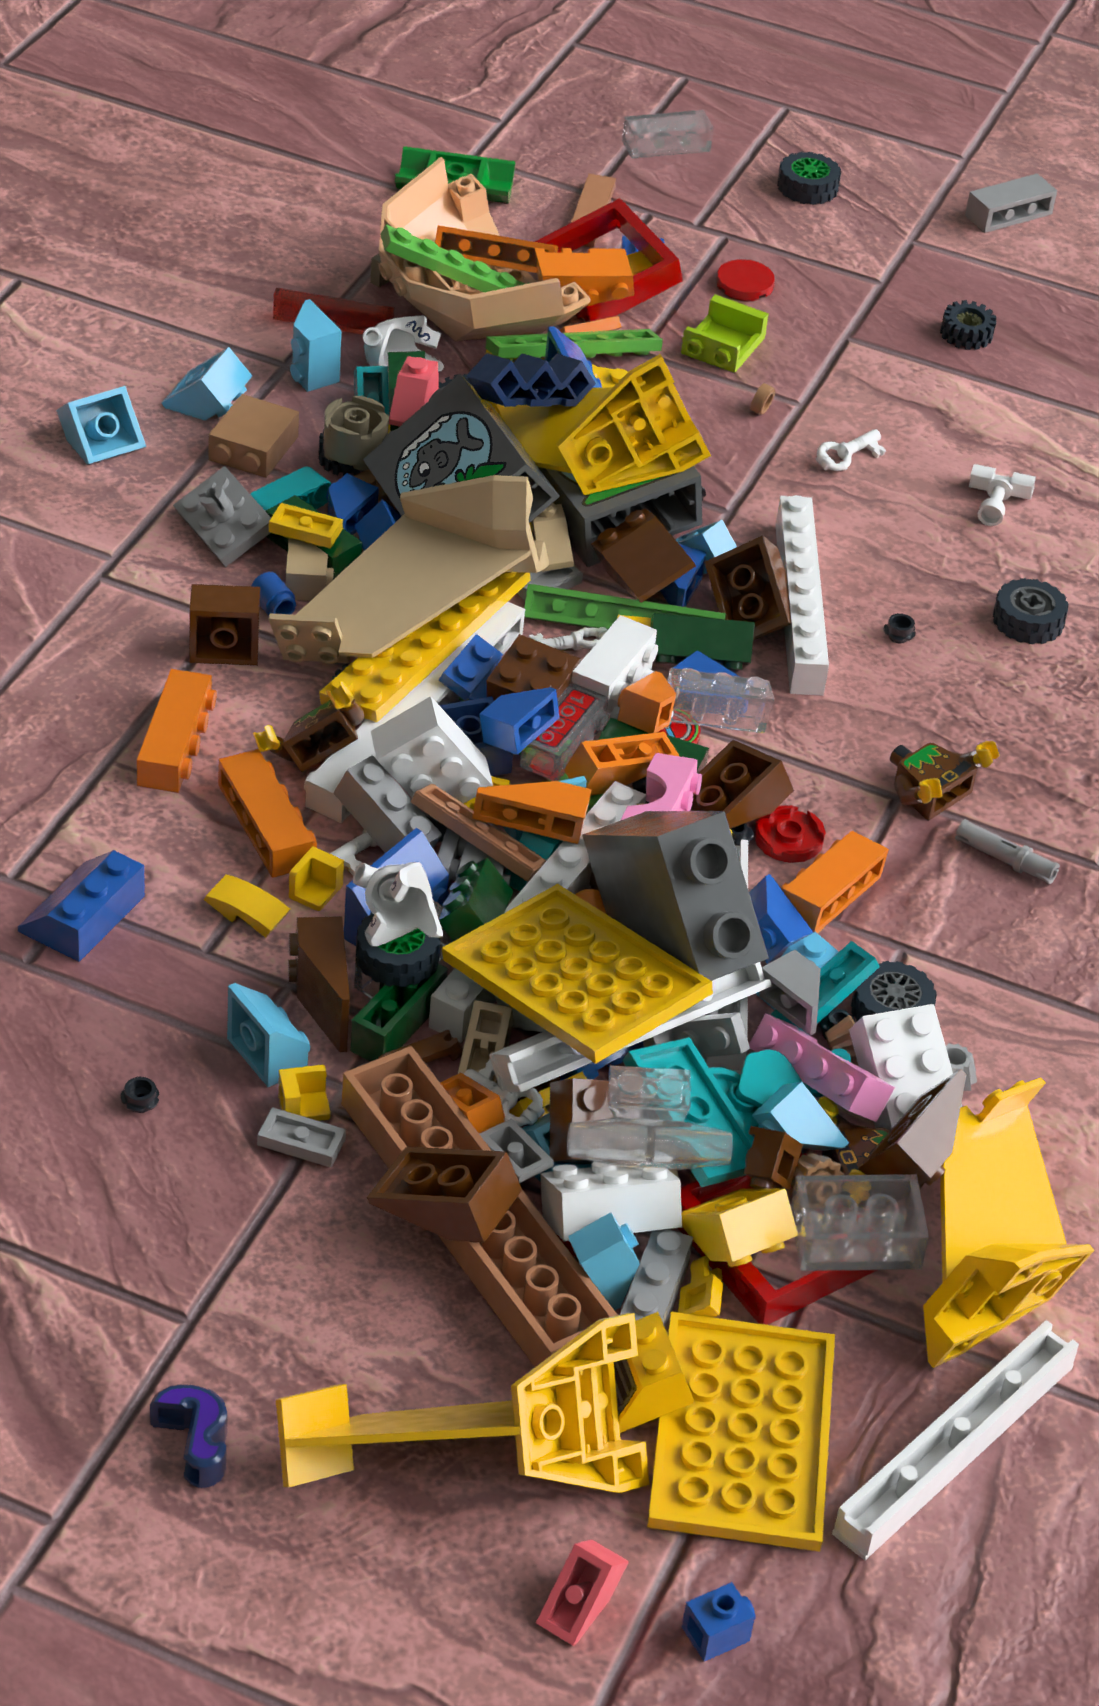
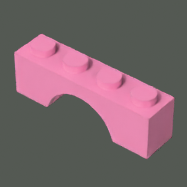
M655 753L647 769L646 801L650 803L627 806L621 820L645 811H690L693 795L699 794L702 783V775L697 773V759Z
M765 1013L749 1043L750 1049L755 1052L763 1050L780 1052L790 1061L805 1084L846 1110L877 1122L895 1087L869 1071L822 1047L817 1043V1039L796 1026Z

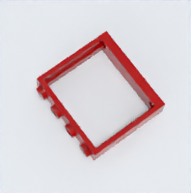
M621 198L534 241L558 246L557 253H561L562 248H571L574 251L618 228L653 264V266L633 276V296L585 306L575 314L578 319L582 317L585 322L615 317L683 282L679 258Z
M746 1175L701 1187L698 1181H694L681 1188V1210H688L739 1189H753L749 1186L751 1178ZM838 1192L835 1193L834 1200L827 1201L823 1207L815 1206L811 1210L850 1254L777 1290L770 1285L751 1261L743 1265L729 1267L727 1262L709 1260L708 1265L713 1270L718 1267L721 1269L724 1284L758 1324L769 1325L879 1269L884 1244L877 1237V1232L870 1229L864 1223L853 1205L846 1202ZM683 1227L678 1228L681 1233L689 1235ZM693 1240L692 1246L702 1257L706 1256Z

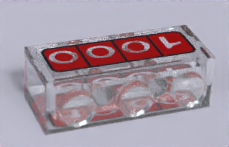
M571 682L557 699L560 718L521 751L520 767L552 781H559L565 773V767L580 743L592 741L599 731L603 732L610 719V713L607 712L609 697Z

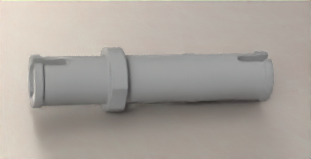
M967 819L961 822L956 831L955 839L957 841H962L1013 866V870L1018 873L1024 871L1045 881L1049 885L1058 874L1059 863H1054L1034 853L1033 848L1027 845L1021 847L969 822Z

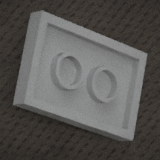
M225 466L173 505L180 516L225 567L271 533L269 532V520L271 517Z

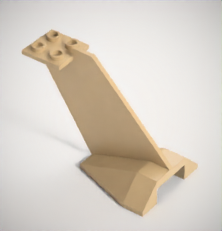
M493 475L401 493L400 500L405 514L296 615L270 613L268 619L283 659L294 662L318 661L334 664L349 663L350 657L374 658L502 573H538L547 568L549 559L544 541L533 540L529 524L533 495L528 477Z

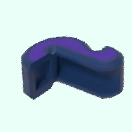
M190 1384L168 1386L156 1393L150 1402V1425L155 1428L181 1431L189 1429L183 1459L186 1461L183 1477L191 1485L198 1488L214 1486L221 1481L226 1469L227 1446L225 1439L227 1436L228 1413L225 1402L213 1390Z

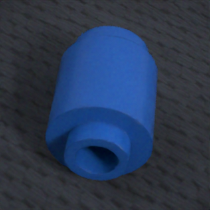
M266 572L254 579L251 586L260 587V607L268 616L270 613L292 614L295 611V596L276 573Z

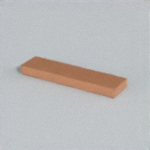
M589 173L571 223L609 204L615 189L616 178ZM597 239L583 246L595 247Z
M430 784L416 791L411 800L412 804L527 882L531 880L547 861L494 824L472 819L473 810L435 784Z

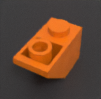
M655 671L621 691L617 702L618 707H620L618 721L648 733H657L669 726L676 693L662 673Z

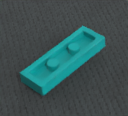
M850 941L820 969L817 1024L880 967L874 956L853 941ZM775 1009L771 1013V1016L788 1022L796 1026L797 1028L801 1029L791 1020H789L787 1017L781 1014L778 1010Z

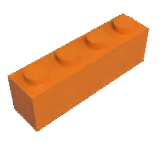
M441 225L437 226L435 243L438 247L448 251L455 250L471 261H481L486 265L537 273L535 248H544L545 253H557L558 246Z
M177 669L170 670L137 757V786L179 793L183 780H189L192 771L191 757L197 756L199 753L200 733H206L209 721L208 710L213 711L216 704L217 691L212 690V675Z
M259 749L219 759L218 785L271 877L289 874L291 869L312 846L317 848V842L312 830H307L304 826L299 808L292 806L286 786L279 784L272 763L270 761L266 762Z
M851 831L841 840H835L826 853H820L815 858L813 864L807 869L802 868L796 878L789 884L784 883L781 889L812 931L818 933L881 878L889 849Z

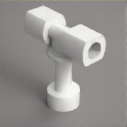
M974 464L969 487L986 490L990 496L980 505L978 511L979 520L987 526L1000 524L1005 514V506L1002 501L1007 500L1010 496L1031 500L1036 476L1014 472L1012 477L995 474L996 468Z

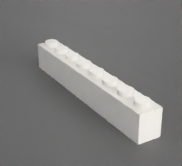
M798 495L780 496L775 528L777 548L779 549L787 576L791 624L784 627L790 694L823 696L829 660L813 502L811 497Z

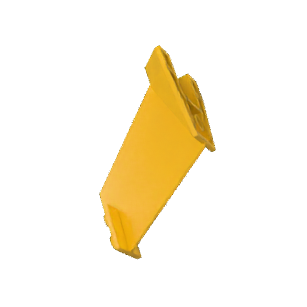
M661 354L630 370L614 387L592 388L577 406L552 405L530 407L527 405H516V407H505L489 402L538 467L572 473L583 495L680 473L711 456L699 430L691 420L675 388V381Z
M1041 1077L1027 1083L1021 1080L1003 1092L1001 1089L993 1091L982 1102L984 1108L979 1114L974 1115L967 1105L960 1108L953 1152L942 1164L946 1171L940 1177L942 1284L923 1305L928 1363L932 1368L960 1356L1052 1299L1095 1251L1090 1244L1066 1243L1028 1109L1030 1101L1046 1083Z
M625 1313L597 1320L512 1384L511 1401L367 1413L349 1417L346 1384L333 1385L276 1399L283 1487H292L354 1471L352 1444L515 1435L519 1475L614 1493H622L649 1485L646 1442L621 1440L614 1371V1362L638 1356L634 1313Z

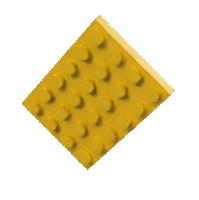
M559 884L550 887L442 948L443 960L595 1064L713 994L711 980Z
M671 1312L668 1337L695 1403L659 1417L647 1528L820 1552L823 1542L835 1334Z

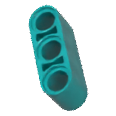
M306 466L253 491L250 495L265 511L294 495L310 504L313 508L318 509L328 503L326 494L332 483L311 467Z

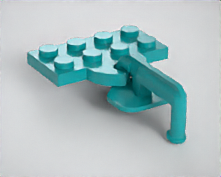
M690 1037L632 1050L623 1059L635 1082L643 1083L645 1098L701 1187L746 1176L744 1173L746 1154L752 1147L754 1137L748 1133L750 1126L758 1127L759 1125L752 1114L782 1085L802 1081L790 1061L783 1054L775 1050H763L748 1054L744 1059L741 1074L722 1067L709 1068ZM837 1048L831 1051L851 1062L850 1054L846 1050ZM803 1082L814 1098L824 1096Z

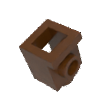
M750 1126L748 1134L753 1136L754 1140L752 1147L746 1154V1167L744 1173L751 1178L749 1186L754 1189L779 1188L790 1190L803 1144L786 1132Z

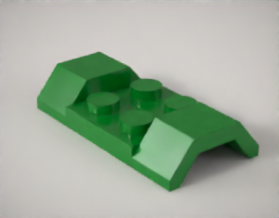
M403 147L399 174H395L396 189H402L442 157L445 162L448 184L472 174L486 188L487 201L509 204L516 161Z

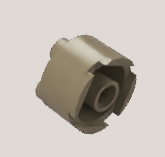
M352 396V401L342 402V398L331 402L326 407L324 415V456L328 460L351 465L357 470H368L369 468L363 459L382 443L383 438L388 434L389 416L385 413V407L378 401L363 396Z

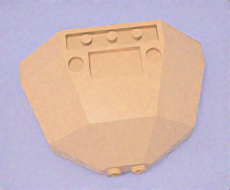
M442 157L382 204L380 233L387 224L396 229L398 227L404 228L413 236L422 240L430 239L435 242L437 226L441 225L500 236L489 213L486 188L472 174L448 184L445 162ZM380 235L379 253L381 263L378 266L382 277L385 280L389 279L399 296H404L454 341L483 339L487 336L542 333L547 331L550 326H557L568 321L591 302L590 297L576 282L561 288L560 281L557 278L537 282L526 271L488 265L490 269L499 273L507 272L516 280L525 284L482 292L385 251Z

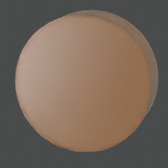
M763 383L752 399L750 410L758 415H763L774 399L775 388Z

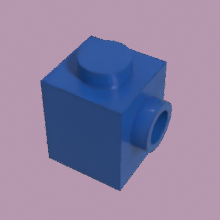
M733 1582L687 1601L681 1627L705 1662L750 1642L756 1615L751 1601L746 1596H741Z

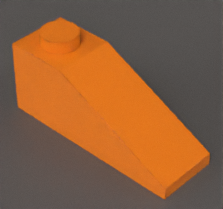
M665 732L584 741L580 743L564 771L568 778L584 776L587 780L586 788L592 789L591 795L604 794L614 781L628 785L646 777L647 769L655 753L679 756Z
M559 781L478 787L472 819L578 844L592 789Z

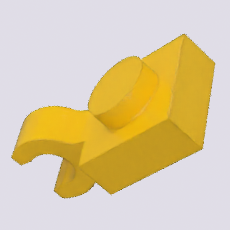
M707 1256L692 1261L690 1267L691 1283L681 1287L678 1313L706 1317L720 1315L723 1290L722 1271L719 1267L709 1271V1258Z

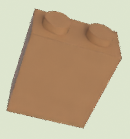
M241 394L209 433L208 460L267 478L298 438L299 411Z

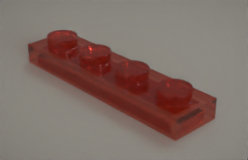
M276 288L274 292V320L295 323L304 301L308 299L341 331L363 334L366 329L375 327L378 323L394 319L395 307Z

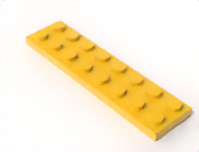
M504 572L374 658L358 657L319 692L320 703L324 704L330 700L326 690L333 691L340 686V681H344L354 699L363 709L364 718L378 722L530 581V573Z

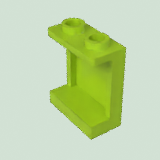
M715 294L710 299L708 315L696 329L691 327L685 328L681 354L735 373L765 339L769 313Z

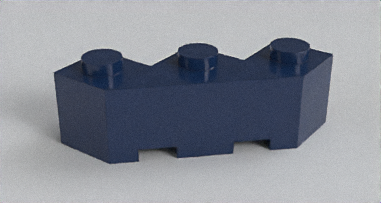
M486 353L466 375L481 399L505 407H516V405H527L530 407L552 405L577 406L596 384L582 361L556 354L548 363L546 360L522 353L513 363L511 360Z

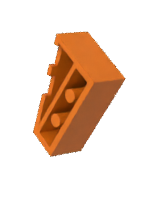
M535 248L538 282L557 278L560 281L561 288L576 282L590 297L591 302L587 306L634 295L633 275L625 249L589 248L588 253H572L571 248H562L561 253H545L544 248Z

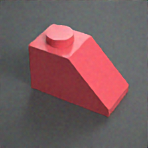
M407 357L397 377L389 416L390 425L401 426L429 401L432 394L439 389L437 361L426 360L421 357Z
M592 1539L575 1543L536 1624L572 1646L576 1645L610 1601L629 1561Z

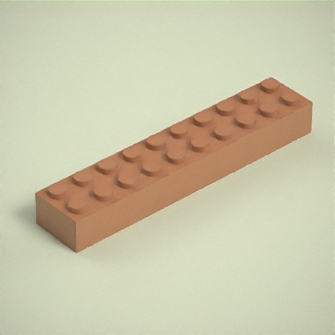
M412 1046L343 1073L342 1106L388 1168H390L405 1147L492 1151ZM523 1190L485 1242L454 1241L438 1235L534 1367L538 1366L597 1320L618 1315Z

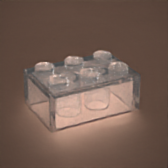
M917 1175L796 1176L791 1211L798 1232V1236L795 1239L800 1271L922 1269L929 1235Z

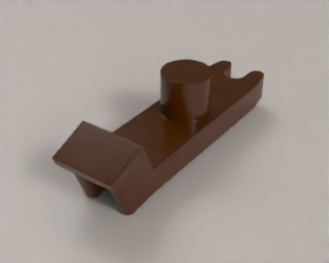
M447 1029L439 1034L379 1056L378 1059L412 1046L425 1064L447 1055L452 1061H455L462 1056L463 1048L460 1046L458 1039L453 1038L450 1030Z

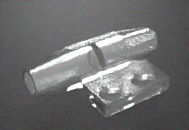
M610 1066L608 1109L611 1110L614 1118L569 1123L567 1155L619 1167L685 1170L730 1165L733 1141L732 1133L729 1131L684 1121L691 1106L690 1070Z

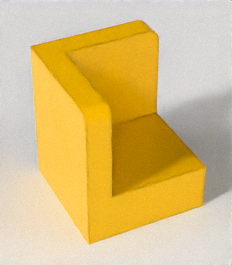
M312 846L289 873V898L316 911H321L343 887L344 860Z
M325 1065L279 1069L278 1098L281 1110L317 1121L330 1119L331 1111L326 1094L327 1072Z

